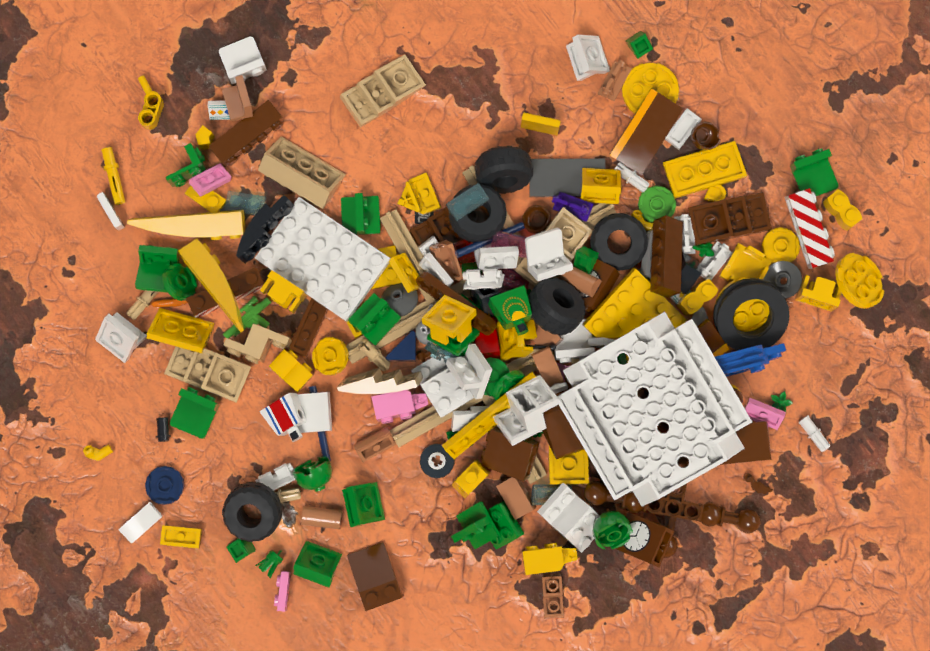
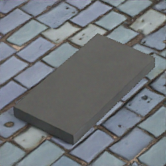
M531 159L533 177L529 182V197H553L554 195L558 196L559 191L573 197H581L582 168L605 169V159Z

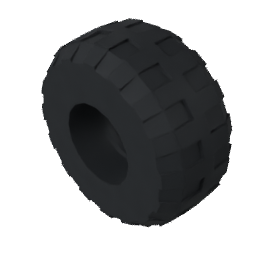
M498 146L488 149L475 162L477 183L490 186L501 194L521 190L529 184L533 177L531 157L519 147Z
M482 184L469 185L460 190L452 199L449 208V221L452 229L460 238L472 243L487 241L498 235L505 224L507 216L506 204L501 195L492 187ZM475 204L482 205L487 209L489 218L485 222L475 223L468 218L466 214L467 208Z
M614 213L602 218L595 225L591 234L590 245L591 250L599 253L598 260L614 267L617 271L627 270L637 265L643 259L648 247V236L644 226L636 218L624 213ZM616 230L625 231L631 239L628 250L619 254L612 252L607 244L609 235Z
M558 278L544 279L528 295L532 312L531 318L543 330L551 334L566 335L571 333L584 319L585 306L581 294L575 287L564 280H559Z
M246 482L237 486L227 496L222 509L223 521L230 533L247 542L261 541L269 537L276 530L282 518V503L277 493L269 486L259 482ZM251 504L256 506L261 513V518H250L246 515L243 505Z

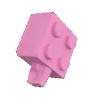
M408 390L372 396L376 420L378 422L381 421L382 424L394 422L393 418L400 417L401 420L412 418L415 410L428 406L426 394L411 395V392Z

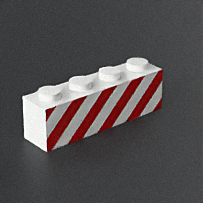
M809 188L785 196L784 198L808 269L833 262L835 253L832 246L828 244L827 239L829 235L826 228L822 226L821 221L823 218L820 210L816 208L815 203L817 200L814 192H811Z

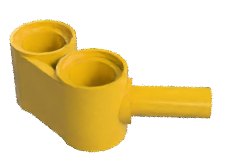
M143 75L138 78V81L146 95L144 97L143 109L138 115V120L145 129L152 130L158 125L164 101L157 92L152 91ZM153 98H157L158 103L154 106L150 105V101ZM147 116L153 117L150 123H144V119Z

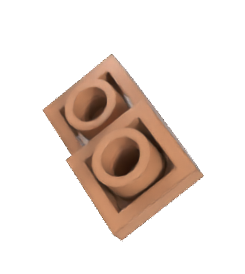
M549 346L531 354L540 376L549 387L557 383H565Z
M562 576L542 577L544 619L564 618Z

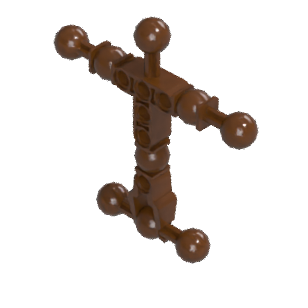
M643 387L644 392L649 395L648 389ZM733 388L740 402L743 404L742 393L738 389ZM682 456L677 460V463L686 467L689 464V459ZM599 481L589 483L584 490L585 500L593 506H599L607 501L618 503L620 508H625L631 513L646 512L647 510L654 514L665 515L663 526L672 531L675 528L676 518L696 520L708 527L715 525L722 527L723 523L737 525L741 532L746 534L755 532L760 526L759 514L752 509L742 510L738 514L727 512L725 507L719 506L714 502L696 504L684 500L687 483L680 487L678 493L670 492L658 499V505L655 509H650L649 504L641 506L633 491L614 500L607 487ZM675 502L677 509L675 512L670 513L668 505ZM690 506L696 508V512L692 516L687 514V509ZM674 537L670 541L664 558L673 556L677 551L678 543Z

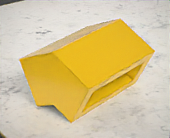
M202 125L195 135L200 149L206 150L210 149L209 145L215 136Z

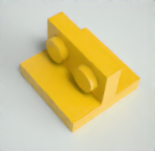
M582 168L581 200L590 203L619 204V196L621 194L620 170Z

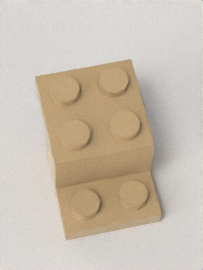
M253 323L245 345L226 338L224 346L228 348L227 352L237 357H240L241 354L245 355V359L258 364L259 361L264 363L271 344L284 350L285 347H290L292 340L287 336Z

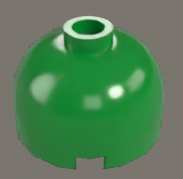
M327 456L317 457L318 461L315 462L308 460L294 469L295 472L292 473L299 486L306 490H315V492L326 488L325 485L332 478V466Z
M610 511L596 518L592 533L598 547L601 549H605V547L616 549L630 540L629 535L633 533V530L626 516L616 511Z

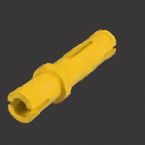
M112 147L101 149L105 164L103 168L107 172L114 204H124L126 202L118 173L119 165L115 161Z

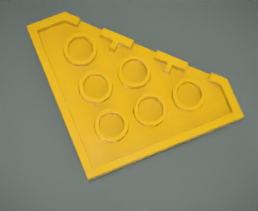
M633 268L587 318L582 326L595 338H619L663 312L667 314L674 328L684 324L687 320L663 296L650 292L651 283L637 269Z

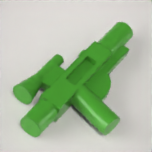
M253 296L240 309L241 313L243 311L246 312L241 317L244 329L251 328L253 323L259 324L264 328L269 326L270 323L259 315L271 304L267 297L253 307L252 305L258 302L257 298ZM233 325L223 335L229 339L233 335L236 337L240 334V331Z

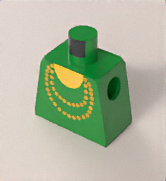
M524 285L490 298L488 306L505 330L514 327L518 335H523L529 331L525 323L530 321L532 312Z

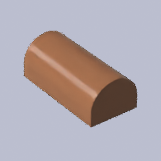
M573 267V270L558 276L559 280L566 281L575 287L577 291L592 298L602 282L599 278Z
M388 427L353 446L361 461L365 462L396 445V442Z
M303 506L301 525L340 529L343 510Z

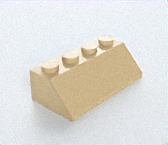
M280 137L264 153L258 171L265 176L277 181L282 186L287 187L322 209L332 199L346 175L283 137Z

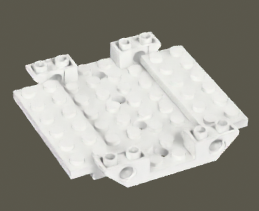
M663 312L563 370L572 388L557 396L560 403L559 406L614 500L633 491L640 505L644 506L715 468L744 449L736 431L752 423V420L692 319L674 328L667 314ZM625 353L628 355L629 361L627 364L622 365L618 362L617 357L619 354ZM642 387L647 388L649 391V395L645 399H641L637 395L638 389ZM660 422H666L669 425V430L666 433L658 431L657 426ZM682 456L689 459V464L686 467H680L677 463V460Z

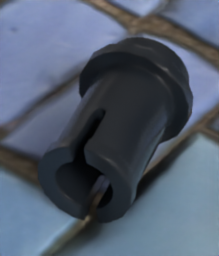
M156 418V438H158V442H168L171 437L168 427L169 418Z

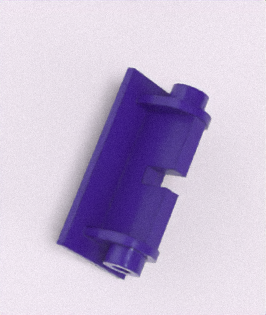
M560 191L558 196L554 195L552 198V203H554L553 210L559 212L564 207L576 218L587 222L594 205Z

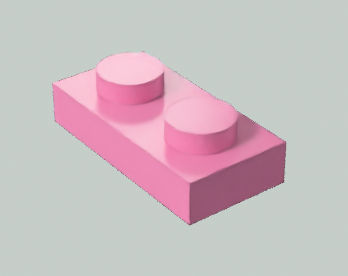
M218 164L190 178L189 184L201 197L230 182L231 175L221 164Z
M749 398L745 406V410L751 420L756 422L767 421L768 427L776 430L781 425L786 413L752 398Z
M281 571V575L277 576L276 587H279V595L276 594L274 606H277V611H287L291 572Z

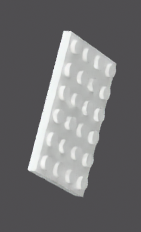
M298 197L291 213L282 219L272 233L269 243L261 248L255 259L302 289L309 297L348 322V319L353 315L388 266L391 258Z

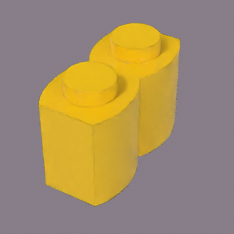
M836 190L823 201L825 209L835 216L838 225L846 231L862 220L859 210L850 204L848 197L841 190Z
M710 279L702 281L693 287L691 293L684 295L676 306L684 315L693 314L702 307L704 302L711 300L717 294L718 289Z
M284 349L269 365V368L298 393L313 377L310 373L312 369L305 362L301 365L296 360L298 356L293 351L289 350L287 352Z

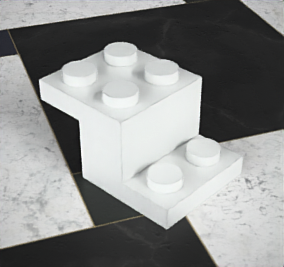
M445 352L435 355L411 370L412 373L421 371L423 379L420 382V386L440 418L474 398L469 389H461L446 365L448 356Z
M539 375L506 392L510 409L499 413L493 418L494 422L513 446L546 429L543 412L560 404L559 399Z
M562 483L537 512L582 553L594 540L592 529L594 521L599 515L566 484Z

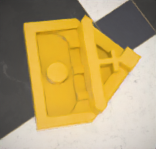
M423 173L410 179L408 182L406 181L402 196L397 203L423 215L441 208L428 173Z

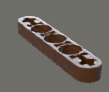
M424 271L416 278L417 285L437 301L446 295L476 309L477 315L471 320V325L481 333L490 335L497 328L496 322L490 316L432 274Z

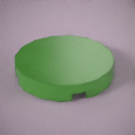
M661 186L648 188L641 194L638 201V210L642 212L644 220L650 223L665 215L672 217L676 208V201L671 191Z

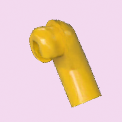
M640 210L632 212L631 216L640 221L646 231L653 229V223L646 222Z
M109 444L101 449L87 445L83 448V453L88 459L100 461L113 453V449Z

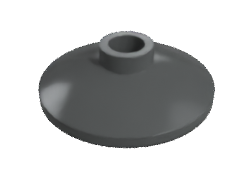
M778 261L769 266V270L763 280L773 284L783 297L787 299L799 291L802 284V275L793 263ZM782 278H787L786 284H781Z
M399 283L389 286L381 298L402 317L414 310L418 302V293L416 290L408 293L403 284Z

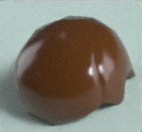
M710 122L697 123L691 131L692 143L698 149L704 151L714 149L721 141L718 135L719 130Z
M540 205L529 207L522 215L524 227L530 233L538 234L544 232L551 223L549 211Z

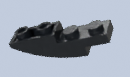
M285 195L271 208L265 203L247 226L236 254L245 264L252 260L256 253L269 243V239L272 236L268 232L274 229L284 216L291 213L292 207L295 205Z

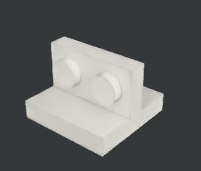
M576 35L572 37L573 42L566 45L577 81H582L594 74H605L610 71L599 36Z
M116 312L113 316L108 314L104 317L95 340L122 362L126 363L130 359L133 350L145 340L147 335Z
M469 344L465 356L448 358L446 365L462 390L469 389L475 399H482L492 368L476 344Z

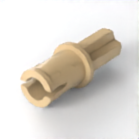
M145 290L140 297H136L137 300L126 314L135 320L145 307H149L148 304L159 292Z
M367 339L362 340L366 348L361 343H359L358 348L368 357V360L376 364L382 371L388 370L390 362L381 354L380 349H376Z
M299 488L283 491L278 489V492H275L282 504L301 498Z

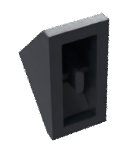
M682 252L681 293L687 294L702 274V270L697 259Z

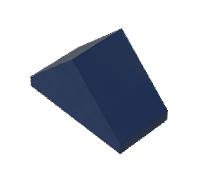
M412 330L385 358L389 362H416V333Z

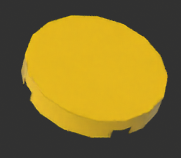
M782 227L775 228L764 237L761 246L762 253L765 254L766 259L772 261V264L778 261L792 262L799 254L800 242L791 230Z
M334 337L321 339L312 352L314 367L324 375H336L342 372L349 359L347 346L342 340Z

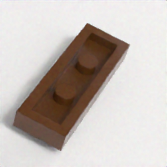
M312 298L289 347V350L306 357L328 311L327 308Z

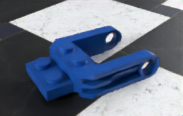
M784 343L768 348H762V345L719 355L715 359L726 377L750 371L752 374L764 370L769 361L782 357V353L786 351Z

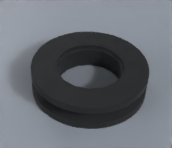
M747 278L731 284L720 294L714 306L713 320L718 333L731 348L737 351L762 345V348H768L774 345L785 333L789 323V307L783 295L773 284L763 279ZM752 299H759L768 304L769 316L760 328L745 332L738 330L734 326L733 316L735 310L742 303Z

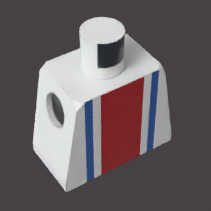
M288 393L260 411L261 415L278 436L289 434L292 442L303 437L298 427L306 423V418L297 393Z

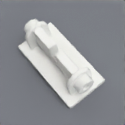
M682 214L681 216L674 217V219L683 222L682 252L685 254H695L696 251L692 248L695 245V237L690 216Z
M717 241L712 247L714 256H705L699 264L702 270L700 276L704 279L712 280L733 253L725 243L721 244Z
M498 268L484 269V275H481L480 269L466 270V272H463V280H466L464 289L501 288L505 275Z
M284 463L274 469L276 474L272 475L269 471L258 476V479L255 481L269 486L274 491L294 481L295 478L292 472L295 471L291 463Z

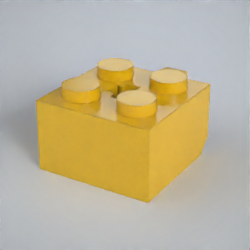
M557 543L544 544L545 548L538 549L537 545L525 547V551H521L525 575L560 571L565 563L578 560L576 548H562V546H557Z

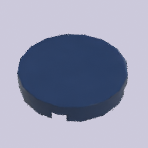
M167 466L154 469L148 475L145 483L146 493L150 499L162 505L172 504L177 501L183 494L185 487L184 479L180 472Z

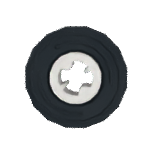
M433 444L423 450L420 456V465L426 475L438 479L445 477L451 472L454 466V459L444 450L442 444ZM440 456V460L443 461L442 464H438V467L434 466V462L431 461L433 457Z

